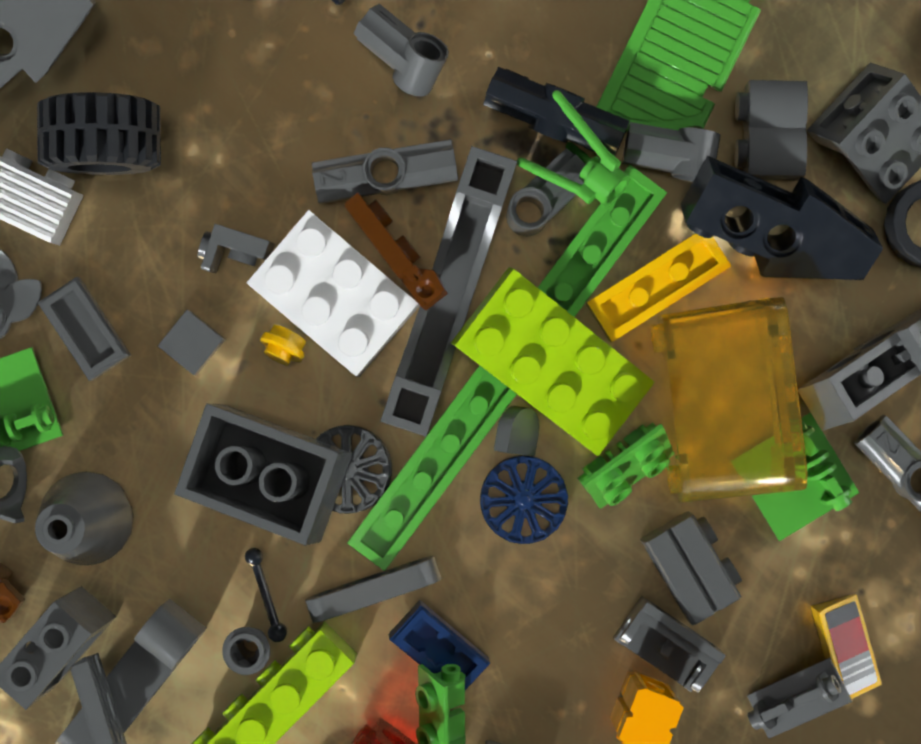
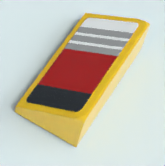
M857 594L810 606L825 659L831 658L851 699L882 685Z

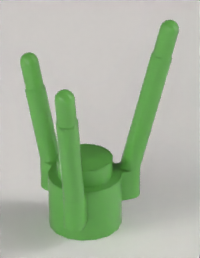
M555 90L552 93L554 100L598 156L591 158L573 142L566 143L565 148L576 154L586 164L579 175V179L584 182L582 185L525 158H518L517 165L576 194L587 204H590L596 198L607 207L615 202L623 193L630 181V176L619 168L621 161L607 150L572 104L568 102L559 90Z

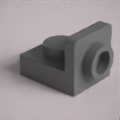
M214 224L212 233L208 231L204 233L197 257L203 260L202 270L216 274L225 247L230 249L228 258L255 266L257 258L266 260L270 256L275 244L265 239Z

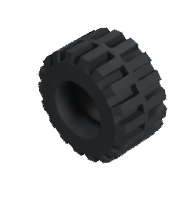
M101 92L65 93L43 99L37 103L38 163L54 171L91 175L137 174L155 169L161 165L160 106L138 96Z

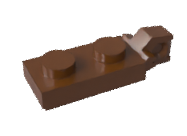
M357 192L345 202V208L425 311L448 294L440 277L434 270L422 269L414 264L421 257L406 237L402 235L397 240L387 228L393 220L376 199L369 204Z

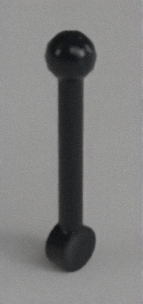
M250 548L245 553V561L253 568L271 625L268 630V636L273 642H281L286 638L287 628L283 623L279 622L261 565L263 554L257 548Z

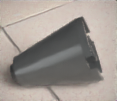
M92 472L70 474L57 481L45 494L35 523V534L39 543L46 550L66 562L87 566L99 564L117 554L131 535L134 518L132 506H130L124 493L125 491L119 483L104 474Z

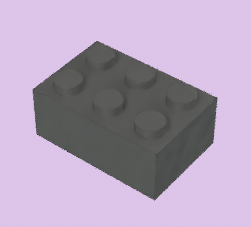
M206 403L174 494L306 546L321 542L353 453L230 406Z

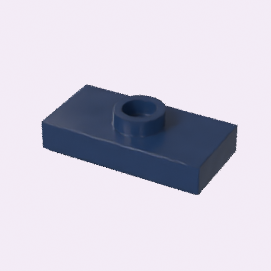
M421 600L413 606L388 634L390 641L419 665L423 664L433 674L441 672L442 667L446 664L458 665L461 668V672L465 674V690L490 664L489 658Z

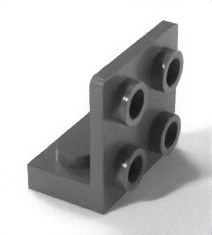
M870 62L807 129V132L816 143L844 154L877 200L883 203H888L921 168V96L904 73Z

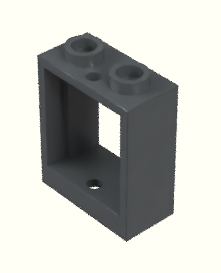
M82 586L54 601L0 663V688L27 710L61 682L72 668L71 666L80 660L117 616Z

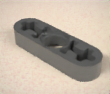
M429 556L320 592L305 599L312 623H317L429 586L440 581L442 577L435 556Z

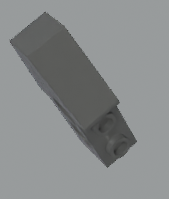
M0 0V28L7 30L13 38L11 52L0 54V89L22 69L35 83L45 76L96 5L95 0Z
M921 309L854 348L853 353L797 389L821 431L855 421L921 375Z

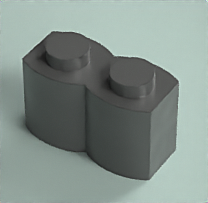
M749 80L744 88V92L737 93L735 118L736 121H743L744 136L743 139H737L735 143L734 163L736 168H742V171L762 180L799 181L800 177L806 175L807 81Z

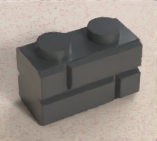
M689 511L685 512L640 539L682 613L691 625L700 623L715 614L716 611L722 610L740 599L741 595L735 585L742 582V579L728 557L720 561L712 547V544L717 542L718 538L704 516L697 520L694 514Z

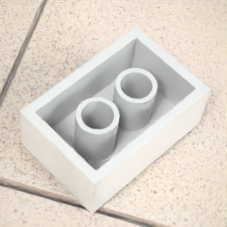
M310 210L305 213L247 281L250 287L356 377L361 376L420 306L418 302Z

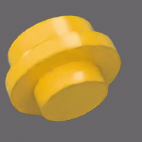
M273 325L271 330L264 332L260 338V342L266 347L264 354L277 363L288 366L291 361L302 362L305 356L302 350L306 341L288 328Z

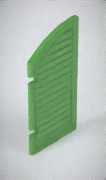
M648 0L596 107L630 120L632 123L678 131L679 128L684 127L704 129L715 103L703 98V95L708 86L722 92L761 9L749 4L750 0Z

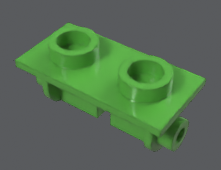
M423 664L418 665V686L415 691L416 700L419 705V727L416 730L418 744H465V712L460 707L450 711L452 708L465 704V674L461 672V668L456 664H446L442 667L441 672L433 674Z

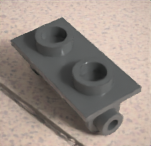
M828 658L747 695L754 709L748 712V719L755 730L763 728L768 739L849 704L853 700L831 658Z

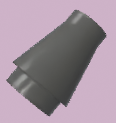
M241 627L235 629L226 637L223 643V659L226 665L238 674L251 675L259 672L265 667L270 657V645L266 635L257 628ZM244 639L247 642H255L258 649L256 651L248 650L244 645Z

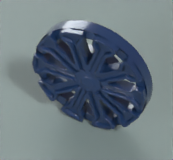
M514 456L503 460L488 473L481 488L480 505L486 523L495 534L509 542L530 544L546 539L559 528L566 515L568 493L564 480L552 465L533 456ZM520 463L527 465L524 480L520 479L516 469ZM538 468L546 470V476L534 484L536 470ZM503 470L508 471L513 483L511 486L498 478V474ZM551 483H557L559 488L557 493H541ZM496 487L504 492L505 496L490 497L488 495L489 488ZM559 503V511L553 513L543 507L542 504ZM507 506L497 517L491 516L489 511L491 507ZM536 513L550 521V525L545 530L540 528L535 516ZM514 515L515 519L512 530L506 532L502 529V524ZM524 518H527L532 530L529 536L521 535Z

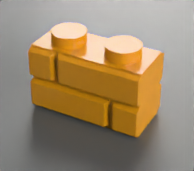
M635 670L628 671L620 690L623 697H617L610 715V719L617 732L616 738L622 744H670L673 736L670 729L676 728L684 707L667 683Z

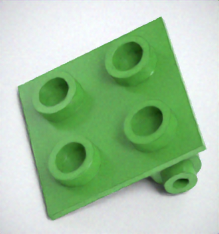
M33 347L0 358V447L10 446L21 451L64 436Z
M811 412L731 460L732 465L778 541H781L832 509L840 511L852 503L851 498L860 493Z
M653 422L647 427L643 424L624 438L629 446L627 449L620 441L616 443L621 451L619 455L614 457L608 449L605 451L610 460L608 463L600 455L582 468L584 473L577 479L591 495L599 509L607 504L614 506L620 503L632 492V485L645 476L652 478L658 475L669 465V458L675 453L662 424H659L657 427Z

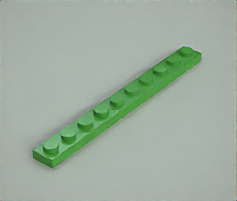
M630 164L624 171L630 176V181L623 193L615 202L607 207L602 203L599 204L537 287L574 317L668 193ZM479 365L347 544L385 571L517 394Z

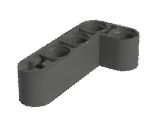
M171 599L167 600L154 612L135 636V642L106 677L123 733L126 732L207 629V627ZM83 709L78 712L55 744H93Z

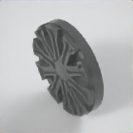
M352 425L331 428L320 434L317 440L336 446L333 442V436L339 434L341 436V449L353 453L341 484L342 503L340 505L335 503L332 511L349 514L367 510L379 501L390 485L392 462L389 451L376 434L365 428ZM354 434L360 435L361 441L352 451V436ZM370 445H374L377 448L376 454L365 458L363 456ZM381 464L383 466V473L376 474L370 472L369 467ZM365 480L376 484L378 489L375 493H370L363 483ZM353 488L362 498L361 503L358 505L353 503Z

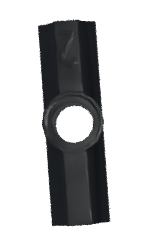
M497 68L487 89L483 105L529 124L528 127L543 135L565 143L569 140L595 152L554 100L552 93L555 90H559L607 150L616 156L630 120L584 102L585 98L550 83L542 85L509 69Z

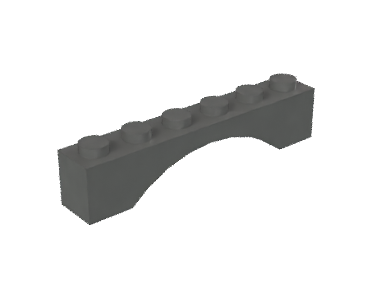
M471 146L432 268L440 277L448 294L427 311L421 306L419 307L380 422L425 437L427 436L456 347L451 342L464 325L517 165L516 160Z

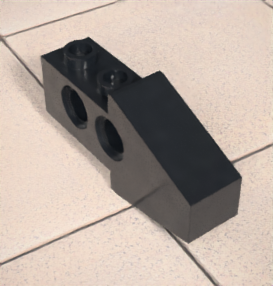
M707 156L681 202L685 223H687L690 230L704 238H712L713 235L728 241L730 246L739 253L750 257L754 256L760 274L763 277L864 280L883 250L872 227L810 180L800 177L793 191L789 192ZM734 207H747V210L740 216H726L728 211ZM775 226H789L785 232L779 235L768 234Z

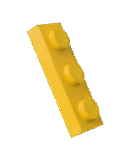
M695 233L594 297L586 305L611 343L731 267V264L714 237L704 238Z

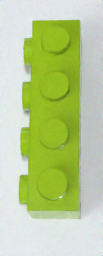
M325 621L315 631L308 626L288 646L293 651L292 655L282 665L274 660L255 679L260 687L248 699L241 693L223 711L222 715L227 720L215 732L207 727L191 744H275L355 663L358 653Z

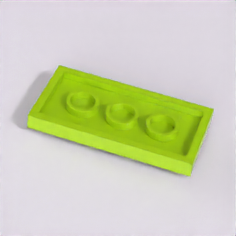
M508 267L451 342V344L597 456L601 454L655 383V381L511 267Z

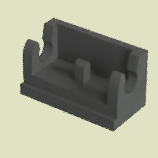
M644 596L640 597L613 637L615 641L627 647L690 692L694 690L698 693L707 683L717 666L726 657L717 646Z

